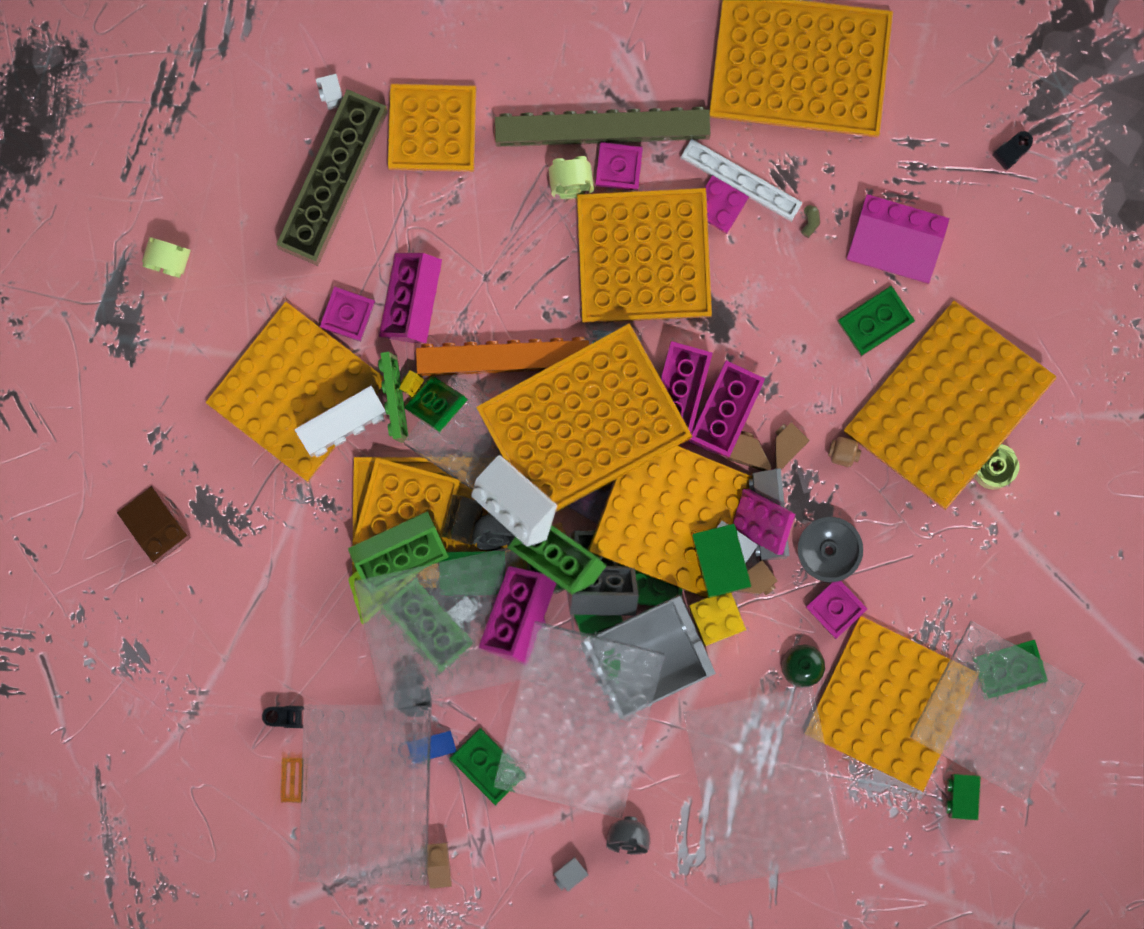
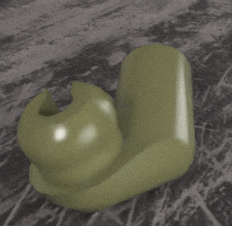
M808 205L804 209L808 223L801 230V233L807 238L820 225L819 210L812 205Z

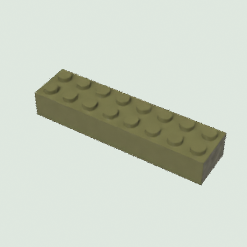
M346 90L276 245L279 250L316 266L319 265L388 113L385 105L351 90Z

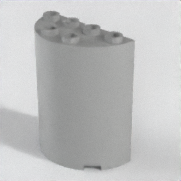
M680 595L583 640L584 643L581 644L586 657L590 655L587 661L595 676L599 675L596 681L604 695L608 694L611 700L608 702V705L613 715L617 713L620 719L716 674ZM621 653L620 677H605L599 661Z

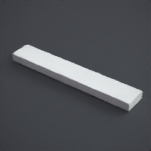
M693 139L690 140L681 156L682 160L710 176L717 177L792 222L803 203Z

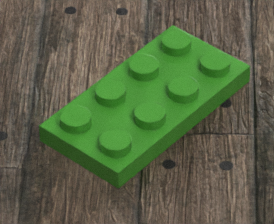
M383 352L378 363L380 372L384 374V380L381 384L383 393L387 395L385 411L390 416L388 433L389 436H392L394 440L400 443L410 442L403 392L399 389L401 377L398 357L391 352Z

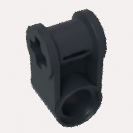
M1021 131L1000 146L992 156L1007 171L1029 151L1033 144V137L1029 132ZM1025 140V141H1026V144H1025V145L1023 144V145L1020 146V145L1018 144L1019 141Z
M304 706L268 707L262 713V720L267 726L304 728L302 724ZM271 710L278 713V720L275 723H270L266 719L267 713Z

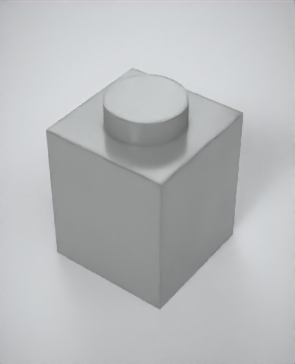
M574 857L554 873L557 877L554 879V882L561 890L565 888L567 891H570L589 874Z

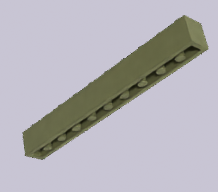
M681 107L671 108L670 111L652 108L649 109V112H640V109H629L628 112L620 113L619 110H607L606 113L589 110L585 111V114L566 111L563 115H555L554 112H544L542 115L521 113V116L503 113L499 117H495L496 147L596 144L600 142L682 141L691 139L709 140L711 135L709 109L704 110V107H693L692 110H683Z

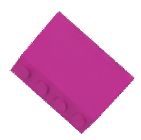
M867 194L862 204L846 260L929 284L950 218Z

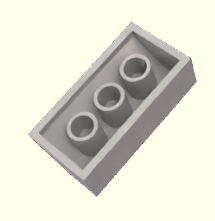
M781 468L753 473L752 479H748L749 489L785 508ZM788 539L783 555H776L757 544L758 546L755 549V555L760 556V561L786 559L790 556Z

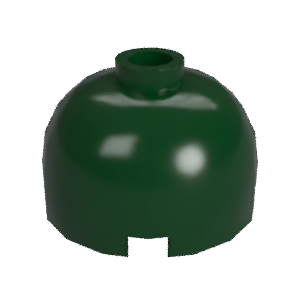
M807 644L796 645L789 649L781 663L785 679L799 688H807L817 684L825 672V660L821 652Z

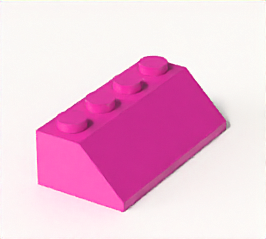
M395 253L379 337L409 343L427 342L442 259L425 253Z
M671 341L661 381L690 433H692L713 353Z
M725 361L692 431V438L688 442L707 451L730 457L765 378L729 361Z
M508 566L478 648L509 661L527 665L557 583L544 574Z

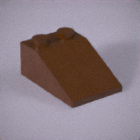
M152 486L117 512L140 547L155 564H158L191 538Z

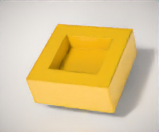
M409 370L408 374L403 377L399 389L413 398L420 389L424 379L417 373Z

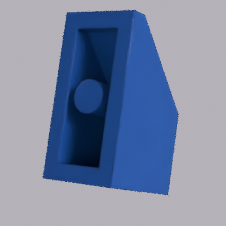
M451 731L408 743L413 764L457 751Z

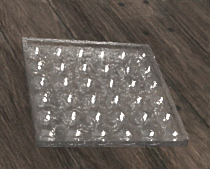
M970 621L910 738L1018 798L1025 800L1085 684L977 623Z

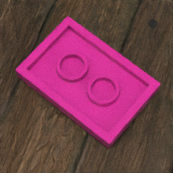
M743 489L733 524L735 523L738 532L776 555H783L795 513L750 489Z

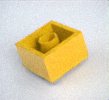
M732 593L706 598L688 606L704 647L746 631Z

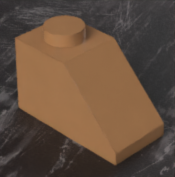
M792 422L788 426L783 424L775 432L778 435L774 440L775 469L781 468L782 470L810 441Z
M741 431L734 449L727 460L761 471L771 470V465L758 439L753 438L754 435L749 432Z
M762 560L748 570L752 587L736 592L753 595L764 593L767 595L776 588L774 584L778 580Z
M448 842L426 844L425 854L430 889L452 887Z

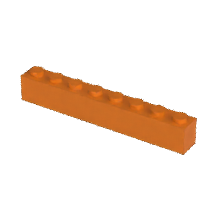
M573 337L572 341H563V338H551L550 342H542L541 339H530L529 343H520V340H508L507 344H498V341H486V345H477V342H465L464 346H455V343H443L442 347H434V344H422L421 348H416L417 374L423 377L432 375L543 371L589 346V340H585V337Z

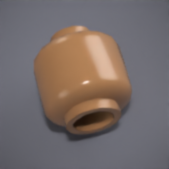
M838 437L836 440H832L828 456L831 457V461L834 464L851 467L854 462L858 463L861 450L858 449L857 441Z

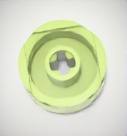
M578 156L573 160L558 158L552 161L553 165L549 167L548 172L553 197L558 194L560 199L577 198V195L584 194L588 190L589 194L594 191L591 163L587 161L585 156Z
M149 237L142 262H144L142 267L159 272L163 268V273L180 278L181 274H184L191 250Z
M1001 444L977 472L974 479L987 489L996 490L1007 486L1014 481L1019 472L1020 465L1015 452L1010 447ZM995 462L998 463L997 467L1000 468L997 471H994L993 466H991Z

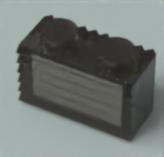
M452 495L441 537L472 545L474 526L483 514L482 506L476 500Z

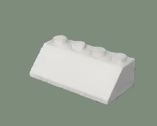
M372 386L296 428L295 431L311 457L314 455L320 457L328 452V447L332 445L337 447L346 442V437L354 434L356 436L365 431V426L370 423L375 425L383 421L386 411Z
M501 455L497 456L476 478L471 497L527 547L547 540L557 505Z

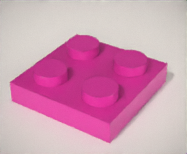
M600 142L595 186L638 191L643 147Z
M712 175L705 186L707 220L710 225L727 234L749 199V196Z
M334 287L320 328L361 342L375 305V300Z
M842 581L832 582L805 607L835 639L868 610Z

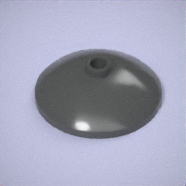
M824 517L813 521L802 532L798 542V557L804 570L813 578L823 582H838L851 576L859 567L863 557V542L858 531L849 522L837 517ZM826 547H831L833 549V553L831 555L826 554Z

